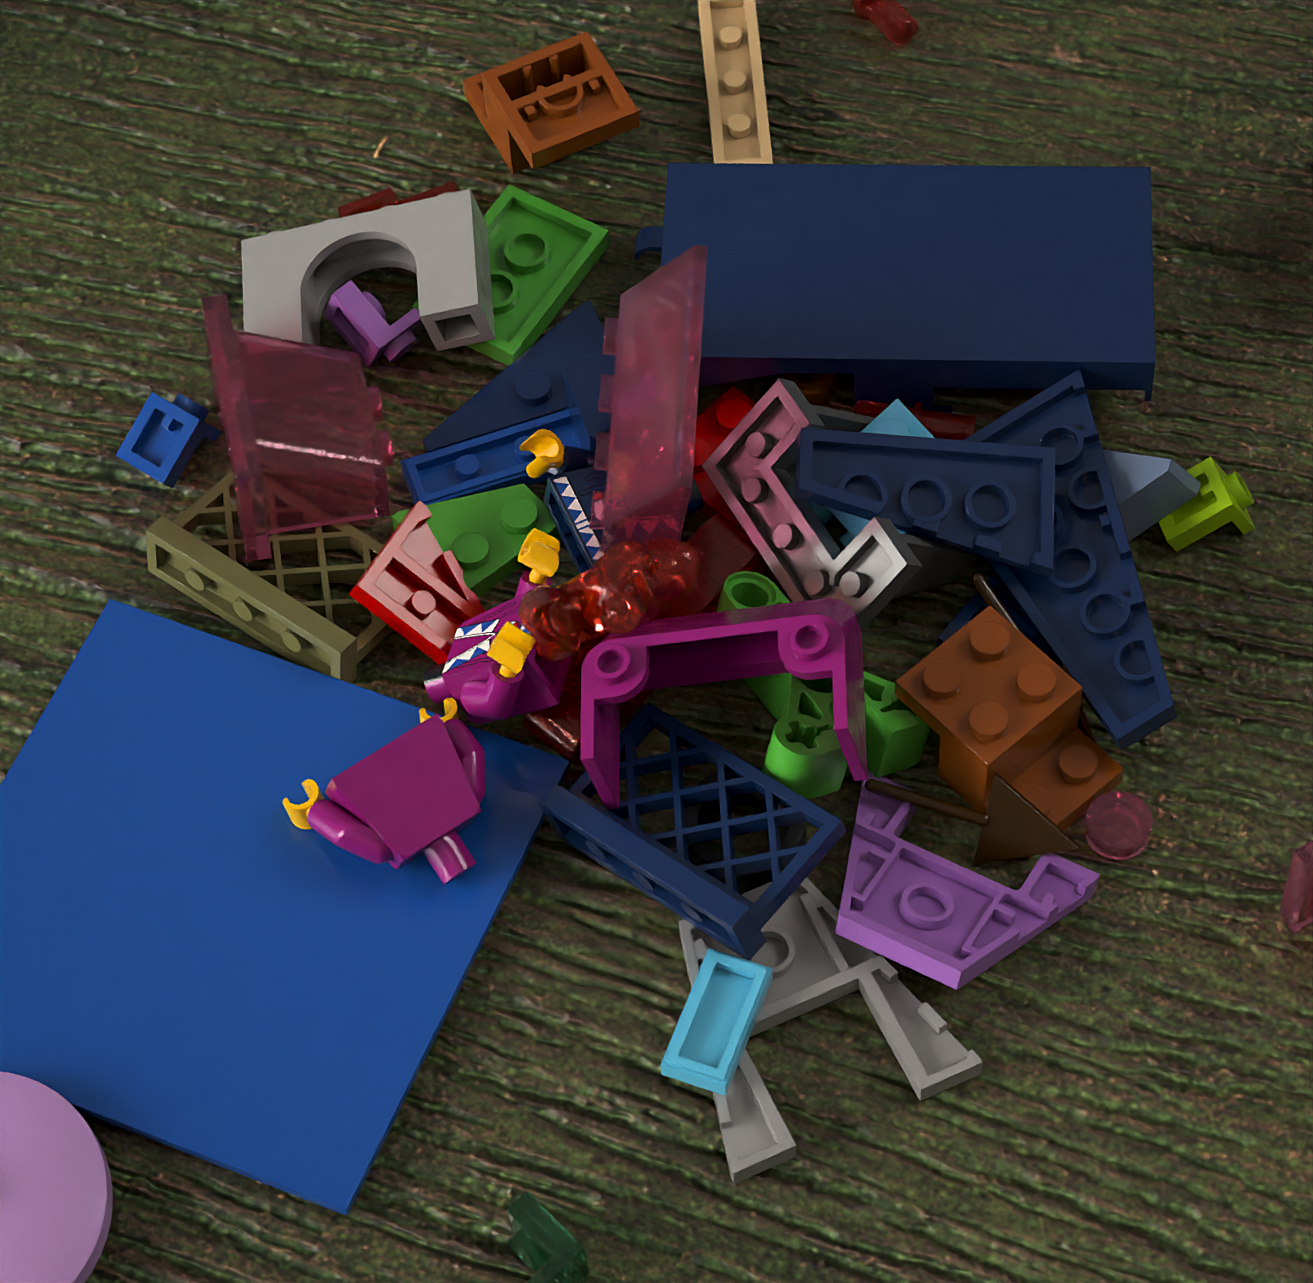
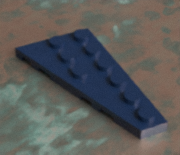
M1078 369L964 440L1055 448L1053 571L1049 577L983 556L981 557L1060 667L1066 664L1070 676L1083 687L1082 697L1120 750L1123 751L1175 719L1177 713L1081 371Z

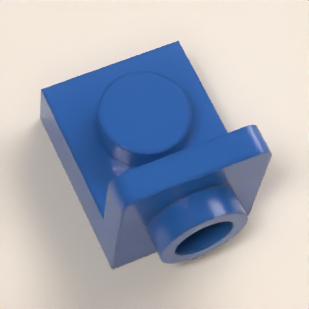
M151 392L115 456L157 481L174 488L203 435L216 442L222 431L205 422L210 410L184 395L177 393L173 402H170Z

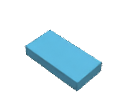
M708 948L661 1062V1075L726 1096L772 982L773 968Z

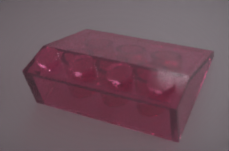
M694 245L621 294L617 318L605 317L602 354L614 355L612 375L601 374L598 412L610 413L608 433L597 432L593 468V470L605 471L604 492L592 491L589 529L601 530L599 552L672 559L676 557L693 481L708 246Z

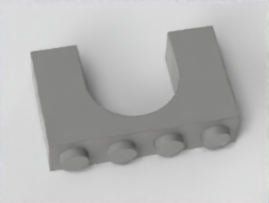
M471 189L442 193L431 198L400 205H389L378 210L342 218H331L320 223L284 231H273L266 235L241 240L244 355L264 389L322 377L320 320L323 309L332 293L343 283L362 272L375 268L397 267L417 274L419 317L437 351L495 339L487 224Z

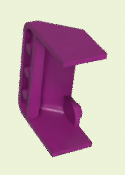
M823 598L632 622L612 631L588 653L581 670V761L606 809L620 808V703L632 699L644 690L791 673L795 677L805 680L833 679L834 731L854 781L868 780L862 632L853 609L841 600Z

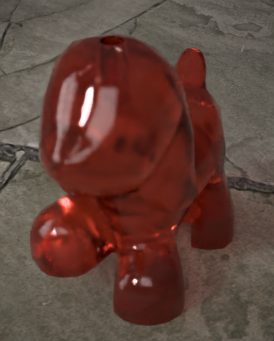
M659 536L649 538L643 543L632 539L617 543L608 548L591 569L561 583L556 588L543 585L530 590L521 599L518 616L523 626L529 631L530 636L535 639L534 648L538 656L549 661L564 660L578 652L579 646L582 643L591 642L609 632L624 634L641 628L647 620L660 617L671 607L681 603L689 596L696 585L701 562L700 555L694 547L672 537Z

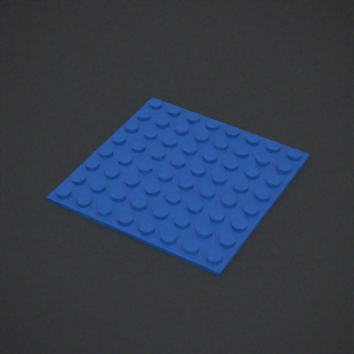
M109 599L0 784V1071L28 1077L46 1085L71 1103L77 1111L348 1216L546 817L539 802L556 784L562 785L570 769V760L465 724L485 751L486 795L479 804L481 812L474 822L457 832L477 864L446 885L443 884L424 854L398 870L393 868L388 862L374 864L335 846L314 829L307 830L296 827L291 821L282 800L287 798L290 803L296 805L307 802L310 798L301 784L307 779L314 780L324 799L330 800L325 793L330 780L421 723L419 715L421 708ZM426 710V713L431 717L436 714Z

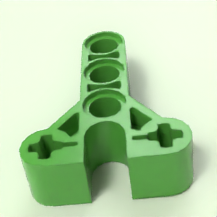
M740 571L729 575L724 581L715 612L791 602L768 577L756 572ZM863 671L867 768L876 778L918 764L932 728L895 695V683ZM791 673L743 678L777 720L761 772L807 800L840 790L848 764L834 731L833 679L805 680L795 677Z

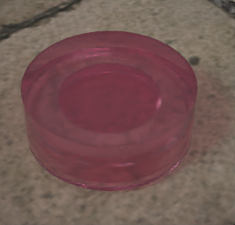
M1123 791L1105 793L1097 797L1088 808L1085 823L1086 839L1092 849L1103 857L1114 860L1133 858L1140 854L1149 843L1153 824L1151 811L1147 804L1134 794Z

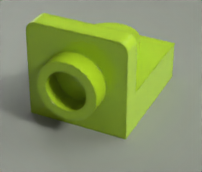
M1209 457L1186 470L1201 483L1197 495L1158 521L1167 542L1178 552L1230 521L1244 535L1255 529L1246 509L1254 504V500L1245 482L1236 471L1227 475L1213 458Z

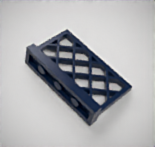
M649 702L620 733V780L627 779L628 800L620 801V808L607 810L604 804L600 805L591 799L597 790L587 771L583 773L568 791L556 784L539 802L559 838L748 961L766 943L761 932L764 925L846 832L842 820ZM653 728L669 737V753L637 759L636 747ZM681 745L688 749L681 750ZM706 762L717 766L718 782L684 788L683 767ZM671 770L673 791L639 797L638 776ZM729 774L735 777V779L729 780ZM759 792L766 796L767 812L732 819L730 797ZM719 799L721 821L693 827L686 826V805ZM777 804L784 807L785 809L778 810ZM674 808L675 830L647 835L641 831V814ZM629 817V823L622 818ZM808 822L819 829L805 845L781 850L779 827ZM768 829L770 852L735 859L733 836ZM722 838L724 861L699 866L689 862L688 845ZM676 847L677 853L673 852L669 848ZM772 869L773 882L755 903L738 893L736 876ZM725 878L726 885L717 879Z

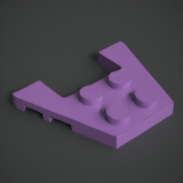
M867 770L868 779H875L911 790L885 777L876 778L871 771ZM863 780L835 934L958 990L1091 899L1095 893L1100 874L1054 853L1042 854L1021 888L1013 890L898 838L916 813L918 806L869 792L865 789V782L867 780Z

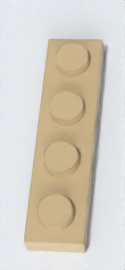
M698 0L713 163L773 164L755 0Z

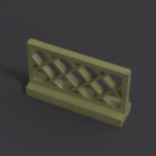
M245 459L173 522L162 515L146 529L149 572L294 664L352 683L357 679V664L394 630L354 598L331 600L329 583L358 581L384 545ZM247 484L265 495L267 504L231 506L230 498ZM303 519L314 526V533L279 536L277 520ZM269 521L270 537L234 539L233 523ZM225 524L227 539L202 541L191 534V532L202 525ZM350 548L362 556V564L327 566L325 550ZM317 551L319 567L282 569L281 553ZM273 554L274 570L250 571L237 563L236 556ZM321 584L323 600L299 602L285 593L284 586ZM369 614L371 624L357 637H354L335 625L333 617Z

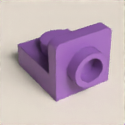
M352 280L332 293L323 312V315L368 368L383 357H386L390 363L396 361L418 341L414 333L421 319L419 317V310L416 307L389 326L385 321L386 314L378 300L367 291L361 292Z

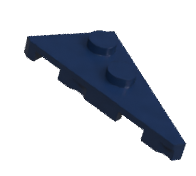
M591 300L580 304L423 439L425 453L566 410L562 366L613 352Z

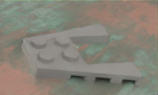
M806 877L761 929L766 943L750 960L751 962L773 968V979L750 1037L859 990L920 1101L980 1075L982 1071L980 1057L973 1050L968 1052L947 1030V1023L927 1002L922 1004L898 979V972L882 955L876 956L870 949L835 934L839 910ZM772 882L741 895L755 903ZM685 919L679 921V934L691 989L708 948L744 959ZM745 1048L727 1095L724 1096L713 1092L733 1184L796 1157V1144Z

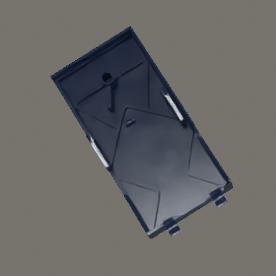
M668 163L664 226L644 227L636 234L634 260H639V256L647 251L662 253L657 331L637 332L628 341V348L643 343L655 347L658 397H666L668 392L782 373L854 374L855 414L877 417L898 398L917 420L928 421V416H952V406H934V388L1047 389L1080 369L1086 390H1145V401H1151L1155 370L1151 167Z

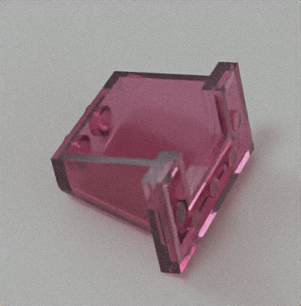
M226 294L201 297L211 382L220 426L223 425L233 473L238 520L247 562L272 558L269 534L389 516V493L385 467L394 465L392 445L388 429L377 431L375 422L383 421L380 393L377 385H366L359 354L233 329Z

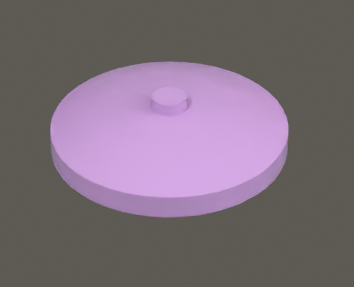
M0 1071V1283H85L101 1256L111 1224L113 1190L110 1169L104 1151L82 1115L59 1093L28 1077Z

